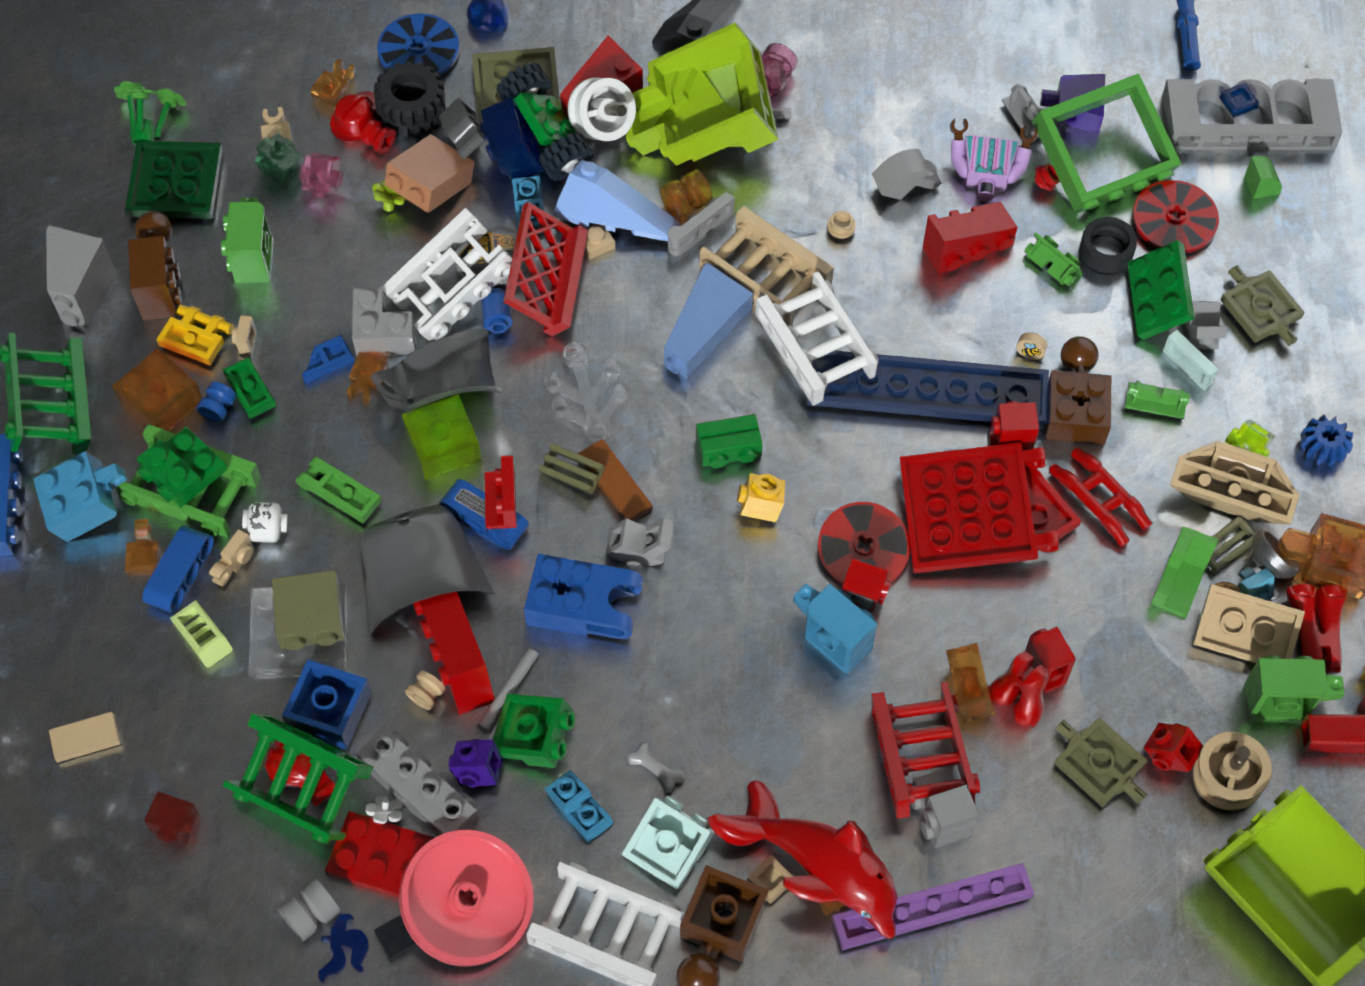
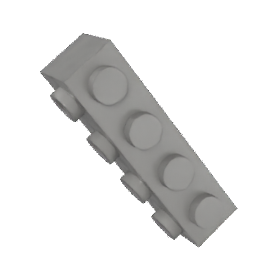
M384 726L356 753L359 760L374 767L371 775L437 836L456 830H470L479 821L476 810L478 806L474 800L465 793L462 796L453 789L455 785L449 777L442 772L439 775L430 768L432 766L430 761L419 751L414 754L407 747L409 745L408 741L399 732L395 731L392 734Z

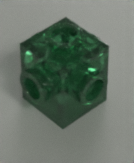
M277 132L271 139L266 137L259 143L256 148L258 154L254 162L262 173L270 175L277 183L281 184L298 168L303 154L296 149L290 139L284 138Z

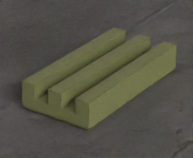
M551 443L549 446L550 452L545 454L543 458L545 462L543 465L540 464L538 470L552 478L593 494L606 467L603 464ZM559 454L596 471L593 474L556 458V456ZM552 464L557 465L591 481L588 485L551 469Z
M1240 515L1212 536L1218 539L1219 542L1240 526L1242 528L1239 533L1213 552L1208 565L1212 568L1211 572L1214 576L1253 545V539L1257 532ZM1245 536H1250V538H1248L1245 542H1243L1232 552H1230L1228 555L1222 558L1219 562L1215 561L1219 556H1221L1223 553L1229 550L1232 546H1234L1236 543L1242 540Z

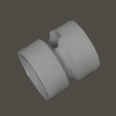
M313 878L299 890V898L291 896L277 907L278 912L302 942L318 930L317 923L319 921L328 923L341 912L334 899L316 878Z

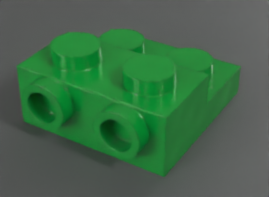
M187 426L166 443L161 439L136 458L140 466L137 468L140 476L147 483L153 481L158 486L156 489L162 498L168 503L172 500L180 508L228 470L226 463Z
M507 694L493 741L503 758L523 760L529 766L556 768L558 759L562 760L566 755L567 746L564 739L567 730H572L575 725V713L563 698Z

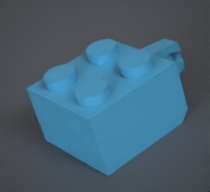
M85 451L33 478L47 530L68 542L115 518L117 511L111 492L112 489L127 480L124 469L115 463L104 468L101 461Z
M830 583L821 592L808 584H805L796 592L793 602L806 615L805 639L848 675L873 649L877 629L875 618L869 611L859 609L853 604L850 596L842 589L837 590Z

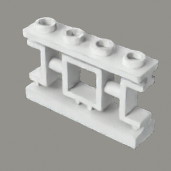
M467 208L461 211L381 287L384 293L400 309L404 310L412 302L424 315L414 326L430 342L443 338L447 334L448 329L457 320L464 318L477 301L484 299L490 293L493 286L509 276L512 257L500 245L490 253L480 245L478 240L487 232V229ZM468 240L474 248L462 259L455 251ZM483 257L489 265L476 275L470 267ZM456 262L467 275L446 294L435 280ZM425 280L431 289L419 298L413 291ZM440 297L446 305L434 316L428 307Z

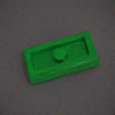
M249 357L222 370L249 419L276 407L274 398Z

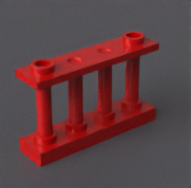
M948 682L941 683V699L893 706L892 703L887 704L884 692L872 693V716L896 818L910 817V804L915 803L916 799L929 798L930 796L967 785L975 804V794L980 793V782L977 773H971L956 713H959L958 699L956 694L950 693ZM944 712L947 724L946 726L899 732V730H893L892 727L895 719ZM950 738L954 751L906 759L905 756H899L898 749H902V745ZM957 765L961 778L912 786V783L906 784L904 776H908V772Z

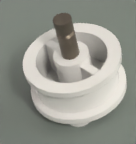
M598 77L586 79L579 83L570 95L568 102L569 120L575 131L583 134L587 139L601 141L619 139L629 131L635 119L636 104L633 94L623 82L617 79Z

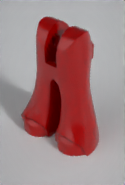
M1311 584L1288 586L1286 588V596L1289 606L1305 611L1299 631L1302 656H1310L1314 660H1324L1326 673H1340L1342 667L1340 627L1341 615L1347 598V588L1340 585H1328L1320 587L1316 591V587Z
M1022 652L1013 658L1008 670L990 684V695L996 704L1007 706L1020 696L1012 709L1013 718L1021 726L1035 727L1040 722L1044 713L1043 688L1049 674L1042 664L1035 669L1031 667L1034 657L1027 652Z

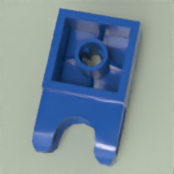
M538 554L524 607L526 625L584 636L594 634L616 639H627L632 635L633 621L628 614L613 609L611 603L619 597H636L639 595L644 583L643 577L638 572L628 569Z

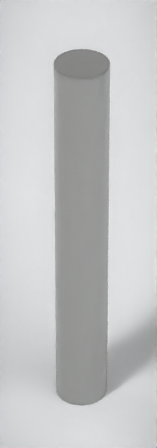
M528 648L477 726L484 732L490 730L500 715L506 695L514 694L539 656L535 650Z

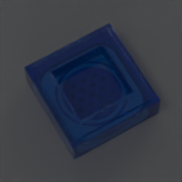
M1245 82L1221 91L1219 96L1233 118L1258 109L1260 103Z

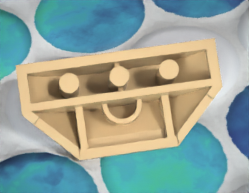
M1220 441L1212 442L1189 453L1180 455L1170 482L1171 487L1195 503L1235 516L1240 515L1244 519L1261 523L1290 525L1300 494L1293 487L1277 460Z

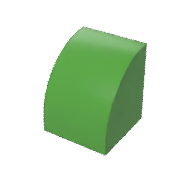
M1252 156L1244 175L1252 198L1257 199L1279 195L1282 185L1272 160L1265 156Z

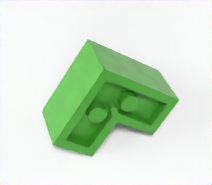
M1183 526L1170 553L1151 604L1182 617H1187L1204 571L1217 546L1218 539Z

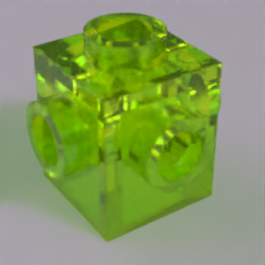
M1249 419L1243 422L1239 429L1235 427L1227 436L1225 442L1229 445L1268 457L1271 451L1267 448L1275 438V435Z

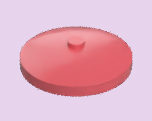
M476 830L451 831L427 842L408 863L399 888L400 913L411 938L431 957L455 966L482 965L508 952L516 945L526 931L533 910L532 882L521 858L508 844L499 838Z

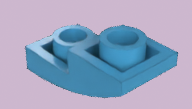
M540 176L512 179L517 228L519 227L522 208L525 203L530 202L544 211ZM531 215L530 221L533 227H540L537 219Z
M571 769L545 788L546 793L587 843L614 824L611 816L592 797L590 790Z

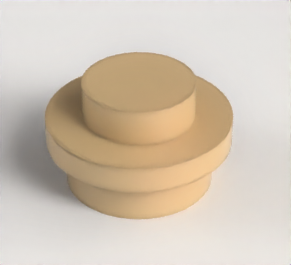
M837 211L828 219L827 229L836 238H848L855 232L856 222L850 213Z

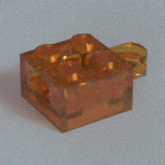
M1321 513L1311 528L1310 533L1294 528H1288L1283 533L1277 544V550L1281 557L1304 563L1301 583L1311 584L1319 588L1328 585H1340L1347 588L1348 596L1358 599L1364 598V524Z

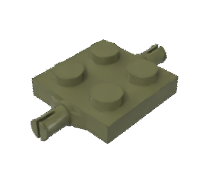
M1238 265L1233 266L1228 271V274L1232 276L1237 285L1235 288L1222 294L1221 302L1255 343L1269 335L1279 334L1287 346L1293 345L1298 338L1288 326L1302 319L1305 313L1304 310L1270 270L1258 276L1247 277Z
M1100 717L1088 728L1082 729L1079 732L1066 722L1065 719L1057 725L1055 730L1062 734L1069 743L1067 748L1056 758L1054 764L1102 808L1115 795L1123 791L1135 800L1137 804H1140L1148 794L1137 786L1133 780L1148 760Z

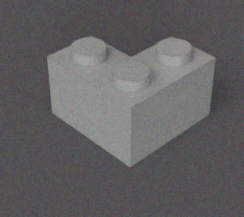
M382 288L353 289L352 340L356 356L410 355L416 350V330L412 311L386 312V302Z
M951 767L914 778L912 786L956 779ZM967 785L930 796L929 798L916 799L915 803L911 804L914 810H919L923 819L920 821L922 833L926 840L931 839L934 849L971 837L979 816Z

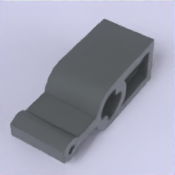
M459 97L439 115L447 136L456 145L457 152L463 159L485 140L481 134L483 128L476 113Z

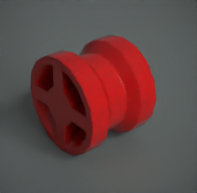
M378 119L369 121L361 134V142L367 146H373L374 150L379 154L386 153L392 147L396 138V131L390 127H383V123Z

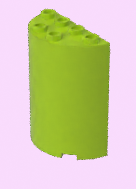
M1301 785L1292 793L1289 789H1286L1273 801L1276 806L1268 812L1265 808L1262 809L1250 820L1251 824L1245 830L1240 828L1227 839V844L1221 850L1215 848L1203 859V862L1206 864L1204 870L1313 986H1333L1365 958V850Z

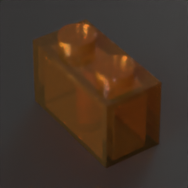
M974 643L946 650L958 706L964 721L969 722L996 715L983 657L978 644Z

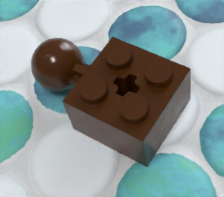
M155 211L144 213L138 218L135 224L137 239L128 240L130 290L143 321L178 316L177 305L182 304L180 288L176 287V280L181 279L179 264L175 263L173 247H167V243L170 241L173 233L172 224L164 214Z
M1072 337L1064 343L1060 354L1062 364L1070 372L1051 370L1049 377L1045 440L1105 445L1111 429L1112 375L1088 373L1098 362V348L1087 337Z
M708 865L705 866L680 925V937L698 944L700 947L697 954L686 957L680 963L677 970L679 986H718L720 971L716 964V959L719 953L743 962L767 904L769 890ZM724 910L730 912L729 917L726 918L720 917L719 914H722Z

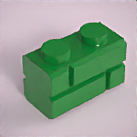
M756 414L696 424V440L702 466L710 465L712 468H720L728 462L740 460L742 463H750L755 461L757 457H762L763 445Z

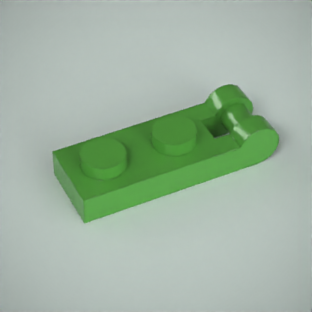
M314 457L308 464V470L305 473L301 472L295 479L296 483L304 490L313 492L363 524L382 502L379 494L318 457ZM318 475H324L320 481L316 480Z

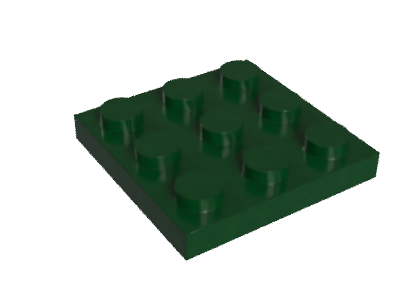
M137 141L125 205L127 217H140L144 213L155 211L164 214L167 218L212 219L223 152L221 143Z

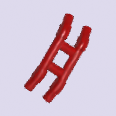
M1075 448L1071 453V457L1081 463L1092 474L1081 483L1072 472L1063 469L1057 464H1053L1049 468V474L1058 479L1061 484L1069 491H1072L1101 521V524L1113 536L1120 547L1130 541L1118 519L1111 513L1120 505H1124L1123 507L1136 520L1142 530L1153 524L1141 503L1090 453H1086L1080 448ZM1100 483H1103L1113 494L1111 498L1102 504L1089 492Z

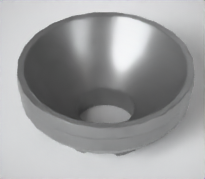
M1262 528L1254 536L1252 545V559L1261 570L1267 568L1277 578L1286 579L1297 575L1300 572V567L1287 548L1268 530Z

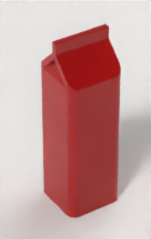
M1307 714L1301 722L1303 752L1365 754V715Z

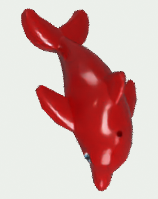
M757 780L751 781L747 786L749 803L746 815H723L716 813L708 817L711 829L727 843L736 846H748L759 840L766 839L790 854L808 873V875L786 877L783 879V886L799 898L818 903L838 901L863 916L880 935L887 939H892L896 935L893 913L898 896L894 880L885 864L874 853L866 834L855 821L848 820L847 824L838 828L810 819L780 818L779 807L772 792L764 783Z

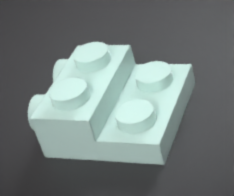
M667 796L665 800L655 797L621 855L676 890H680L695 862L700 860L715 833L709 828L708 819L697 813L690 817L681 810L684 805L670 796Z

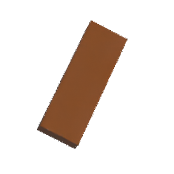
M604 439L578 453L606 467L597 485L623 520L627 518L635 521L653 510L651 502ZM583 465L588 472L595 473L596 470Z

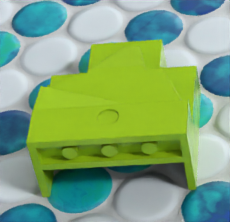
M736 22L647 62L649 70L647 81L649 86L632 93L636 104V114L634 122L625 136L630 147H635L643 156L660 148L665 158L668 157L675 165H679L690 159L697 161L726 147H743L750 153L779 140L761 52Z

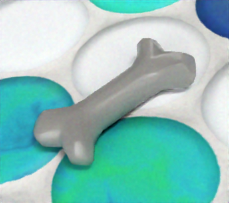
M647 742L640 743L636 751L627 754V761L630 765L644 766L662 780L666 794L671 793L676 784H682L685 781V774L682 770H670L650 755Z

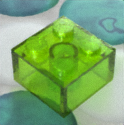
M459 395L401 414L405 433L425 481L482 461L478 439Z

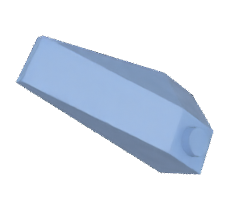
M581 160L569 173L553 213L556 217L580 226L589 227V223L606 225L607 231L615 232V228L628 229L635 236L669 241L668 230L671 227L680 226L678 220L608 169L585 160Z

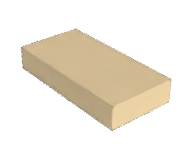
M113 712L49 730L53 755L57 763L121 744Z

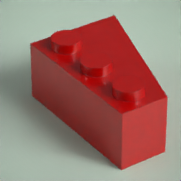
M1002 202L974 206L971 208V212L960 214L958 210H953L949 212V216L942 218L932 214L928 215L922 248L938 274L947 270L954 271L962 264L972 260H981L989 253L1009 248L1014 244L1018 227Z

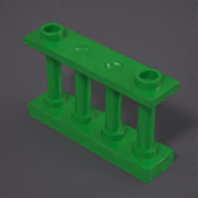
M9 333L6 343L0 345V362H4L9 419L5 425V438L10 440L11 452L18 451L23 437L67 439L68 443H72L73 454L79 455L87 451L91 442V429L82 338L70 337L66 348H62L61 351L16 348L15 333ZM17 360L60 363L61 366H65V373L63 376L18 374ZM19 386L62 388L63 391L67 392L68 399L65 402L20 399ZM21 411L65 414V417H69L70 424L68 427L22 425Z
M252 713L247 726L257 730V736L259 737L242 780H224L222 786L233 791L232 797L246 803L252 801L312 832L311 838L316 841L329 844L331 840H344L346 834L332 827L350 782H354L355 779H369L374 767L269 714ZM277 740L284 744L283 749L285 752L270 789L266 793L254 787V783L271 742ZM303 753L311 757L309 760L311 766L293 807L279 799L297 755ZM329 766L337 770L336 776L338 779L322 818L318 820L306 814V811L323 770L328 769Z

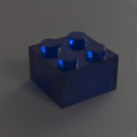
M512 98L481 110L483 122L480 123L485 138L489 142V145H486L487 153L491 161H497L503 175H508L512 180L514 178L531 177L545 171L539 161L541 157L536 136Z

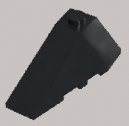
M691 0L664 21L653 38L652 44L673 51L711 34L725 26L741 0Z

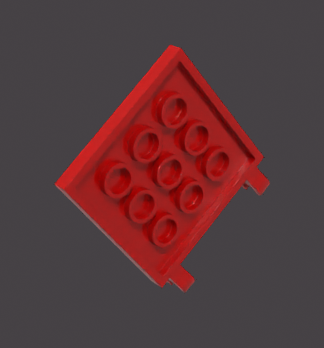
M1019 442L899 457L914 573L1038 559V551H1058L1059 541L1057 532L1035 535L1025 466L1030 468L1045 467L1046 457L1043 447L1022 450V444Z

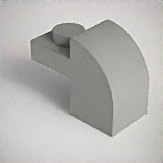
M908 149L898 152L886 159L872 173L881 195L899 200L915 186L935 190L942 183L937 174L936 166L931 161L924 159L920 149Z
M1192 301L1195 319L1183 323L1185 338L1197 349H1219V338H1227V326H1220V302Z
M663 517L646 527L627 518L622 520L609 530L606 556L633 565L655 566L662 564L665 552L671 548L674 541V535L672 534L674 521Z

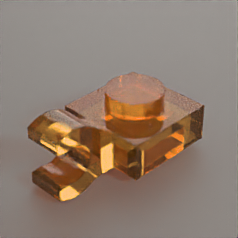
M137 519L134 521L135 542L126 543L125 572L128 576L153 574L159 563L160 545L158 541H151V525H148L147 519Z

